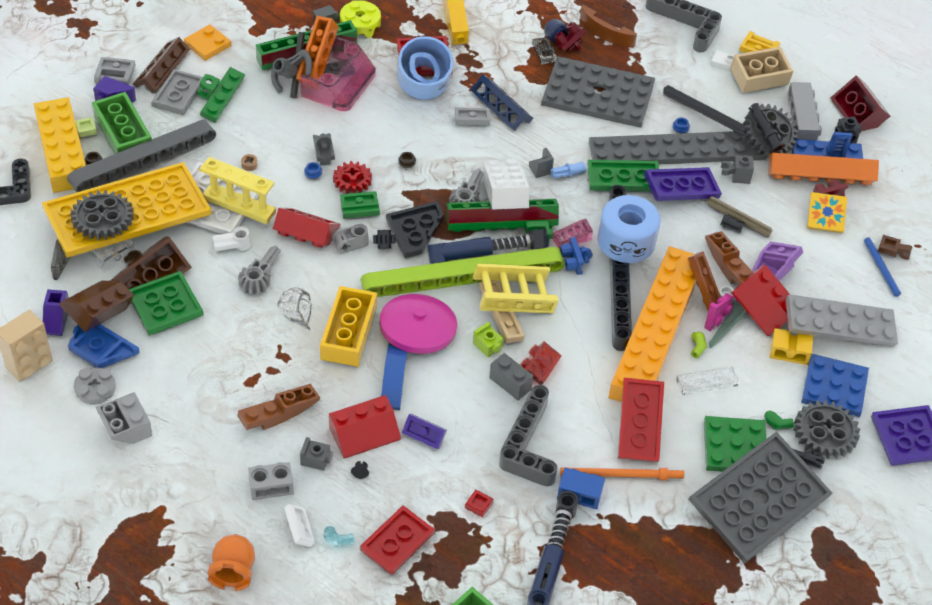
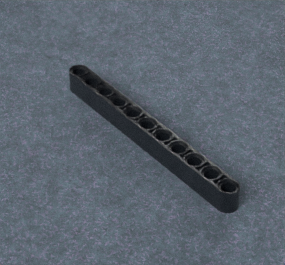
M621 185L612 186L608 202L616 197L626 195V189ZM610 258L612 345L617 351H625L632 335L629 263L619 262Z

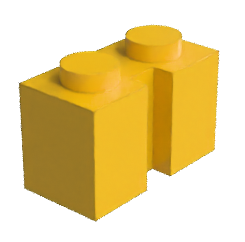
M775 328L771 339L769 358L808 365L812 354L813 335L799 333L791 335L787 330Z

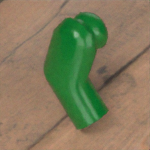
M770 410L764 414L765 421L773 429H789L794 427L792 418L782 419Z

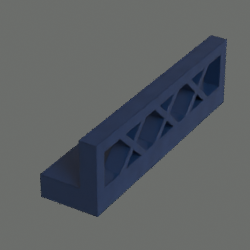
M484 74L470 89L514 131L523 120L528 123L533 120V117ZM484 84L485 92L479 93L477 90ZM495 94L496 102L490 103L489 95ZM506 104L507 112L500 113V105ZM517 114L519 118L512 124L510 122L511 115Z

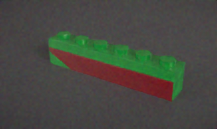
M348 20L337 23L339 28L331 52L357 46V29L352 21ZM312 30L304 32L303 50L306 49ZM298 34L255 44L256 60L262 71L273 68V63L276 59H288L296 54Z
M557 199L529 200V208L492 209L490 201L447 203L448 229L453 232H461L462 230L480 231L481 229L498 230L499 228L514 230L519 227H526V221H548L549 228L559 225V204Z

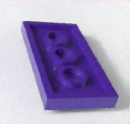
M709 167L646 169L644 173L656 201L709 199L711 196L719 199L722 195Z

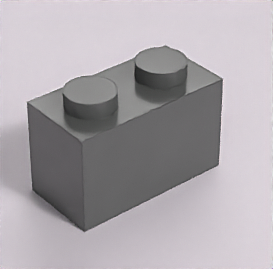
M503 353L491 363L489 378L519 401L531 391L533 375L507 354Z

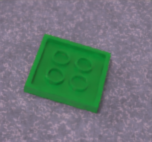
M181 271L129 289L134 294L131 303L149 336L204 316L203 309Z
M705 416L706 470L723 472L766 440L765 420Z

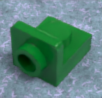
M526 221L525 234L532 230L546 229L549 245L550 239H553V229L549 228L548 221Z

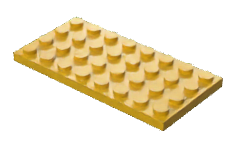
M184 162L42 202V208L67 258L211 215L210 206ZM98 190L101 194L105 190H107L108 194L115 191V196L122 194V198L127 197V201L131 202V207H133L134 220H132V226H128V231L122 230V235L116 233L115 238L108 236V240L101 237L99 241L95 236L93 239H90L89 235L83 237L82 232L77 233V229L73 228L70 217L73 204H77V199L83 201V195L89 197L90 192L96 195Z

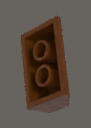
M102 280L63 300L59 305L84 332H87L127 310L134 294L122 282Z

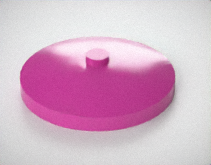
M406 294L390 300L383 307L379 326L384 338L393 346L410 353L428 354L446 348L454 340L457 330V319L451 308L439 299L422 294Z

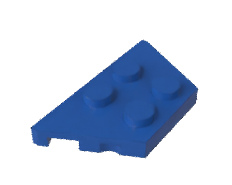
M77 324L73 330V337L68 344L69 351L97 368L109 366L140 353L139 347L101 324L87 332H84Z

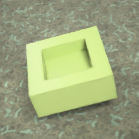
M93 117L75 120L79 138L97 134Z

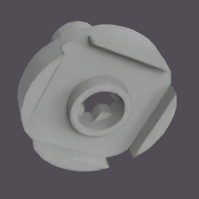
M83 368L79 371V375L74 381L76 396L81 398L82 402L90 405L105 402L106 398L113 396L116 389L115 379L107 368ZM92 384H100L97 385L96 388H92L91 386Z

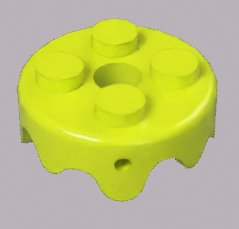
M352 1L341 9L340 23L351 20L357 29V35L364 34L367 38L373 36L375 28H380L381 12L376 5L370 2Z

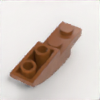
M722 231L705 236L712 256L731 284L737 283L739 286L753 273L739 257L740 251Z
M310 383L277 393L274 400L238 410L237 417L246 430L259 426L265 430L302 413L318 402L320 396Z

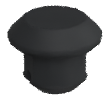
M357 461L355 467L351 469V474L358 479L368 477V464L365 461L363 463Z

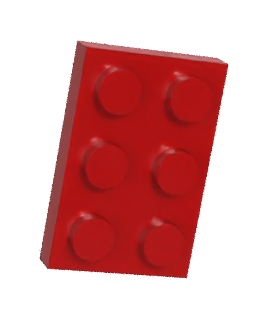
M402 505L360 545V551L389 574L393 575L435 534V529Z

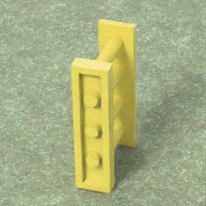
M208 157L199 168L200 172L210 175V185L203 193L206 201L266 225L276 214V207L266 203V195L275 185L273 181ZM218 179L226 181V188L218 185ZM234 185L242 188V194L234 191ZM250 191L258 194L259 201L250 198Z
M477 264L473 279L483 280L485 289L479 304L480 310L554 313L559 301L558 296L548 295L545 286L550 267ZM490 280L501 281L504 293L493 292ZM509 281H518L521 293H511ZM527 282H537L540 294H530Z

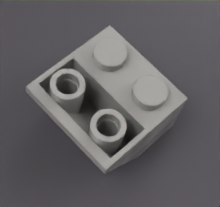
M135 392L96 407L111 440L134 444L153 436L150 420Z

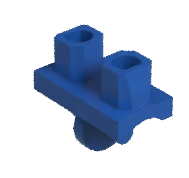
M576 237L570 238L568 244L560 246L562 257L571 256V258H565L566 271L576 270L577 275L583 274L581 267L584 263H589V259L592 258L593 253L591 249L584 246L579 248Z

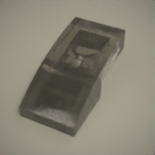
M549 37L532 40L535 54L541 64L555 63L557 61L555 49L551 47Z

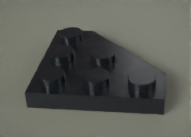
M438 201L386 214V221L392 233L396 234V242L404 258L422 254L444 219V213Z

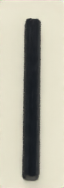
M669 85L664 87V95L743 136L747 133L742 130L745 127L743 123Z

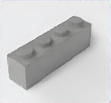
M791 82L787 95L791 118H793L792 123L796 124L793 129L798 130L795 135L798 136L797 139L817 140L818 136H821L822 127L819 125V113L816 112L815 90H812L811 83Z

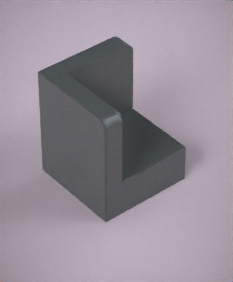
M543 148L542 158L529 161V168L535 178L551 174L550 170L553 168L554 158L547 148Z

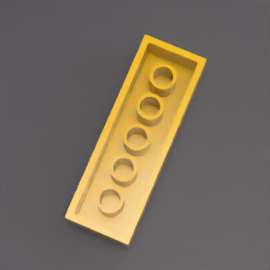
M66 97L33 103L53 193L72 190L74 188L68 183L67 176L72 171L86 166L70 99Z

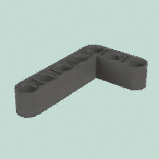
M646 0L645 7L647 10L698 28L693 43V49L697 52H705L719 32L722 15L719 12L686 0Z
M536 385L531 389L501 448L499 465L506 472L542 486H551L556 480L557 464L548 458L526 451L548 404V388L544 385Z

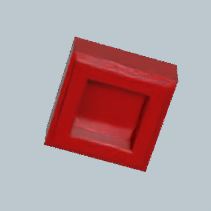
M475 489L466 502L465 509L484 517L493 504L494 498Z

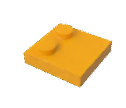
M211 24L184 38V43L205 61L232 46L231 40Z

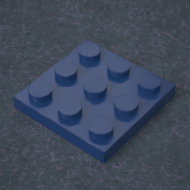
M811 354L801 403H812L815 405L818 400L822 405L824 400H826L827 404L831 405L832 402H835V407L842 405L841 410L849 409L848 415H855V417L860 418L869 368Z

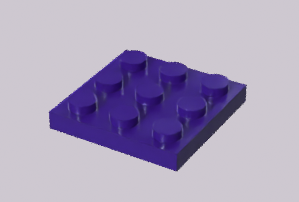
M929 405L872 412L871 419L891 466L932 461V411Z

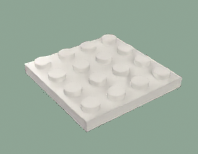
M198 161L191 171V175L203 194L210 185V175L200 172L199 168L203 163ZM218 179V185L226 188V181ZM234 185V191L242 194V188ZM250 191V198L256 200L258 194ZM207 201L211 208V215L188 221L187 223L225 234L231 233L235 228L239 227L245 216Z

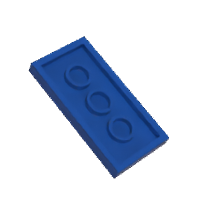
M796 139V144L792 148V154L826 156V149L830 141ZM850 143L845 158L864 159L862 144Z

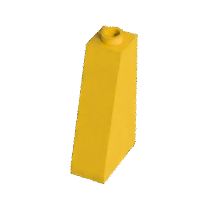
M443 0V10L451 44H468L469 29L464 0Z

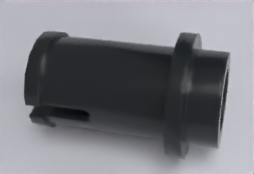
M728 214V216H723L720 225L723 228L727 227L741 233L745 222L731 218Z

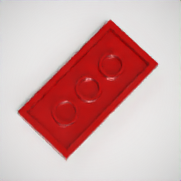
M624 377L617 459L659 462L664 381Z

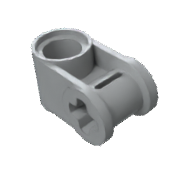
M355 224L335 230L331 236L332 240L337 244V251L342 254L364 248L369 243L368 228L364 224Z

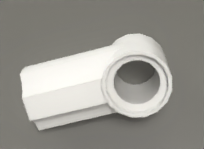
M243 226L235 228L231 233L213 235L215 252L234 248L238 251H246L251 247L249 230Z

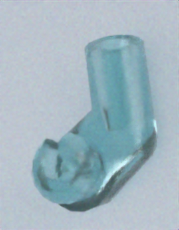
M327 526L324 529L325 534L323 536L325 540L336 547L355 543L353 533L339 535L333 526Z

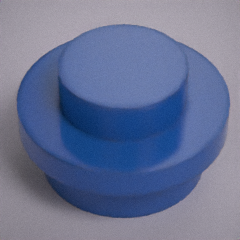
M680 117L673 122L672 127L678 133H686L690 129V124L686 118Z
M316 162L308 163L304 169L305 176L311 179L319 178L322 175L321 166Z

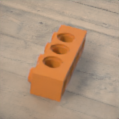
M316 16L305 49L312 60V72L310 76L305 75L306 63L305 59H303L296 77L304 87L319 88L339 28L332 18Z

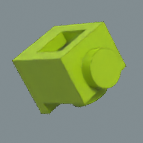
M487 322L474 330L473 344L487 357L497 354L503 348L504 338L491 327V323Z

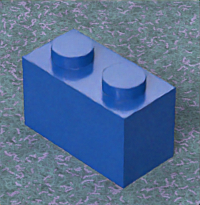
M564 468L557 498L561 492L571 491L577 495L578 505L598 509L605 478L596 474L580 472L577 469Z

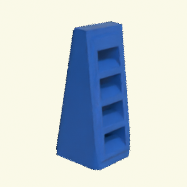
M834 132L827 146L826 156L845 158L852 133Z

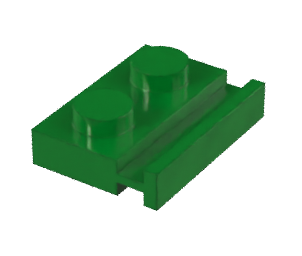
M376 191L340 194L343 219L380 216Z

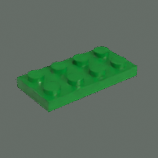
M588 160L589 190L610 191L612 186L621 185L626 191H651L644 173L646 169H659L658 161Z

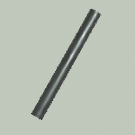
M304 32L298 33L296 54L303 50ZM301 63L297 66V73L292 78L291 98H297L299 81L296 77Z

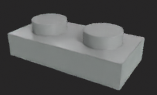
M455 107V124L490 125V108Z

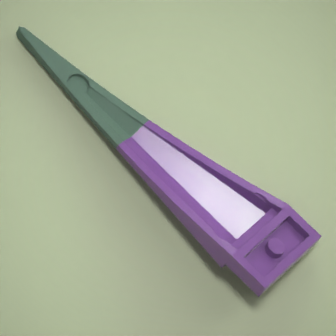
M770 241L760 252L752 271L754 272L765 264L780 281L794 267V262L803 254L802 246ZM737 300L733 305L731 313L727 315L710 340V348L747 314L746 310Z

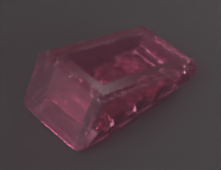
M582 219L554 232L553 241L559 249L561 245L568 244L570 238L576 237L577 243L592 240L593 229L587 219Z

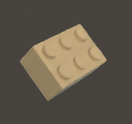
M781 46L736 54L730 67L742 93L789 85L793 70Z
M30 309L0 327V350L5 368L19 382L30 377L34 372L53 361L44 323Z

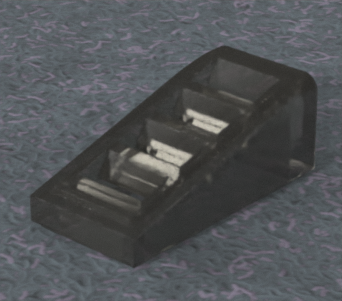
M58 239L55 242L51 263V272L54 280L59 279L71 258L66 257Z

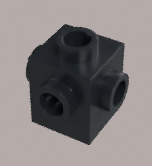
M855 117L841 118L835 127V132L852 133L850 143H857L859 134L862 131L861 125Z

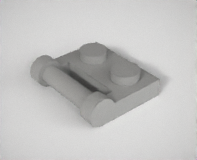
M101 57L94 75V83H98L106 76L103 74L124 76L107 77L130 85L136 66L135 60Z

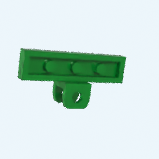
M229 67L221 81L212 75L205 74L200 81V88L197 91L200 97L207 100L200 112V116L216 123L242 83L245 74L232 67Z

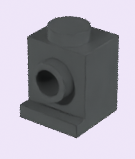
M331 5L313 11V24L316 16L332 18L336 24L339 20L338 12Z
M306 437L300 452V465L324 471L327 463L330 464L333 457L330 445L311 441L309 437Z

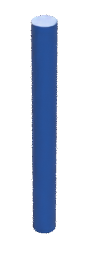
M865 238L864 243L895 297L900 296L901 292L871 238Z

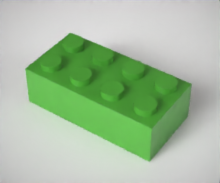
M126 92L92 102L94 118L114 154L152 140L150 133Z

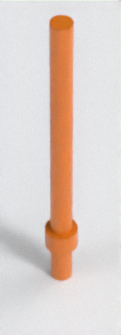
M560 467V476L563 475L564 468L566 467ZM569 468L588 474H596L600 477L659 478V480H668V478L684 479V470H668V468H659V470Z

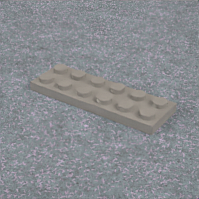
M790 294L786 297L789 332L895 347L898 344L893 309Z

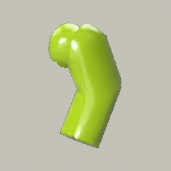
M697 331L691 335L692 341L696 343V346L691 351V355L694 358H699L707 348L705 335Z

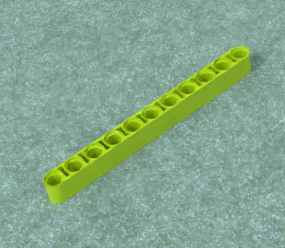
M548 247L370 272L362 275L360 281L363 290L376 292L377 297L480 283L483 280L473 279L477 264L550 267L549 273L562 270L565 264L560 249Z

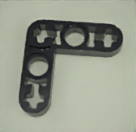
M19 158L12 162L13 185L0 187V195L8 194V196L0 198V205L24 203L30 200V168L26 159ZM21 178L26 179L24 182H17Z

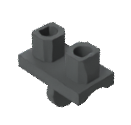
M322 133L320 136L313 135L317 161H320V165H330L331 160H335L331 133L326 135Z

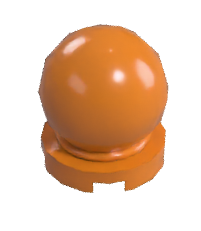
M238 534L226 535L215 544L212 551L213 563L209 565L208 581L213 586L223 590L225 586L235 587V591L244 590L249 587L252 577L250 570L255 561L254 546L246 537Z

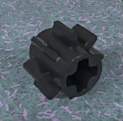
M377 230V235H373V244H377L378 249L392 248L391 244L396 243V234H391V230Z

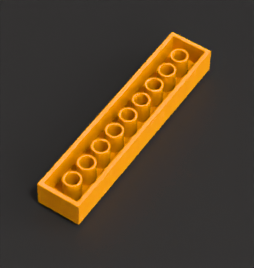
M668 246L611 382L608 398L622 402L624 377L658 381L696 286V279L688 257L694 255L693 253Z

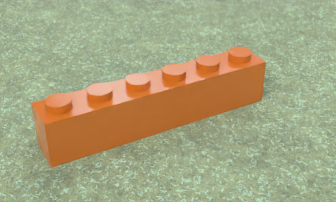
M785 153L769 154L768 176H773V179L791 177V180L801 181V178H808L810 182H819V179H826V183L837 179L847 184H854V181L861 182V185H872V183L878 181L879 160Z

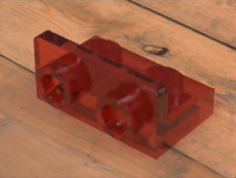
M545 341L539 345L535 344L528 352L530 354L529 358L526 357L520 364L533 375V380L539 385L546 381L562 356Z

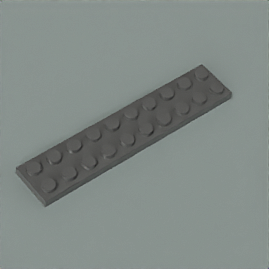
M735 131L589 137L592 160L658 161L659 164L734 161L735 155L753 156V160H766L767 155L764 156V151L758 153L757 147L752 149L754 144L747 143L749 138Z

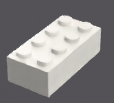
M514 159L506 160V162H499L498 160L484 162L483 183L492 209L529 208V185L520 162Z

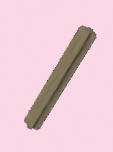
M713 196L707 202L708 206L727 216L729 214L731 218L745 222V226L766 237H769L773 231L771 227Z

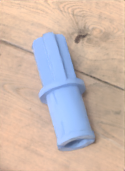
M584 162L566 163L565 166L552 168L550 170L551 177H571L574 174L585 173L586 166Z

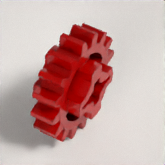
M350 161V164L343 162V166L338 165L337 170H334L333 183H335V188L339 187L340 192L345 190L346 194H349V192L356 193L357 191L362 193V189L368 190V186L372 185V173H370V168H366V164L359 165V161L356 164H353L352 161Z

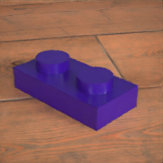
M414 414L408 415L402 430L403 434L436 449H440L447 429Z

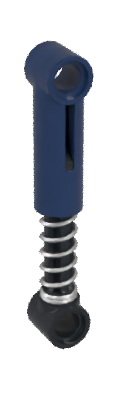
M539 229L528 231L524 236L519 234L517 237L513 235L510 238L506 236L505 238H493L492 240L491 237L431 244L427 245L429 262L433 264L493 255V251L497 250L500 252V250H513V248L519 249V247H524V249L529 247L532 250L547 248L549 245L547 230Z
M563 491L557 498L556 519L553 521L554 525L550 532L548 544L543 547L531 591L528 595L527 605H537L534 602H540L542 605L550 604L564 555L562 543H565L564 537L567 536L566 531L569 530L567 526L570 524V520L575 517L578 506V497L571 491ZM544 578H547L545 588L541 589Z

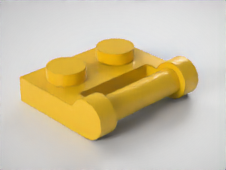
M749 31L740 45L739 51L747 53L780 47L781 42H774L756 35L755 32Z

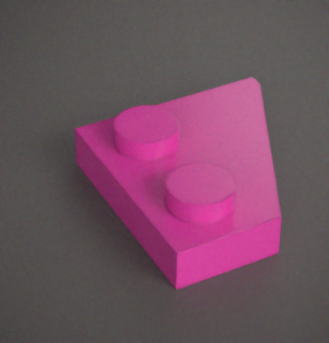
M727 293L717 300L718 304L714 302L710 304L704 326L705 329L711 332L715 326L718 327L722 323L725 315L731 313L734 307L732 305L734 299L732 295Z

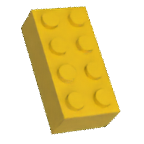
M339 286L320 343V360L359 367L377 309L376 292Z

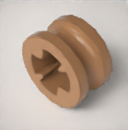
M252 154L244 155L241 159L242 168L246 171L255 170L258 166L257 157Z

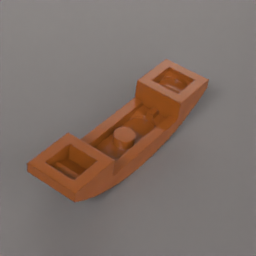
M585 5L581 6L580 20L589 31L610 43L624 47H635L637 33L624 26L618 29L597 18L596 11Z

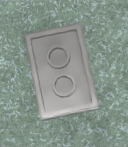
M173 69L152 100V107L184 115L196 98L197 91L200 88V81L203 77Z

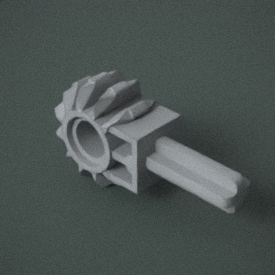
M477 168V170H474L468 182L463 181L457 190L454 189L449 197L450 203L480 202L478 189L484 174L481 169Z
M277 246L270 247L262 260L255 258L248 268L243 267L242 272H239L238 285L244 293L249 292L252 296L253 293L259 295L260 292H266L270 286L271 265L281 252Z

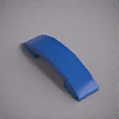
M389 343L381 396H387L393 410H400L407 351H403Z

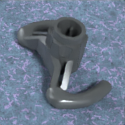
M301 50L291 58H278L274 61L271 70V80L278 93L283 91L278 82V75L288 79L293 78L297 73V66L303 59H305L306 63L305 75H311L312 60L307 50Z

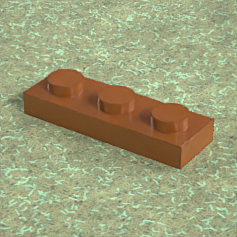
M702 251L688 257L690 268L694 273L696 284L703 297V303L708 311L712 302L718 304L717 300L721 296L705 253Z

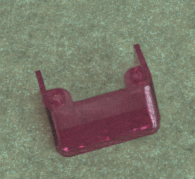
M336 36L332 46V58L341 61L349 59L337 76L326 73L317 80L302 74L301 97L339 111H348L376 76V68L360 45Z

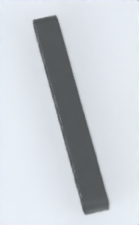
M205 120L194 122L76 169L67 176V181L76 192L111 183L207 144L215 139L216 131Z

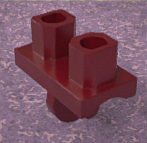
M570 22L566 26L570 32L567 36L563 32H559L554 36L558 43L556 47L563 51L568 49L571 52L574 48L579 51L581 49L579 44L583 41L581 36L586 33V30L583 27H579L575 22Z
M835 179L828 183V188H825L821 183L816 184L813 192L845 197V190L849 186L847 183L840 184Z

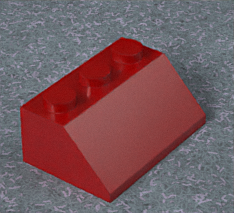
M278 208L273 229L277 230L279 235L285 237L292 235L295 236L297 241L306 242L308 240L312 242L313 246L323 248L325 245H330L332 233L338 230L341 224L293 208Z
M765 264L751 273L731 292L767 337L774 332L775 328L779 329L788 322L786 297L790 293Z
M386 395L329 413V429L344 459L401 440L394 410Z

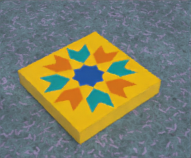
M811 192L807 228L843 233L847 197Z

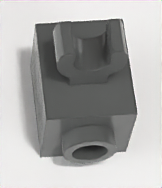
M735 155L733 164L728 161H722L721 175L727 176L732 174V183L750 184L754 171L753 156Z

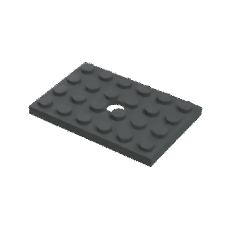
M557 56L541 105L641 128L655 78ZM595 87L605 89L601 94L594 92Z
M776 431L692 494L688 500L745 564L833 493ZM763 491L767 495V503L760 504L756 502L753 498V492Z

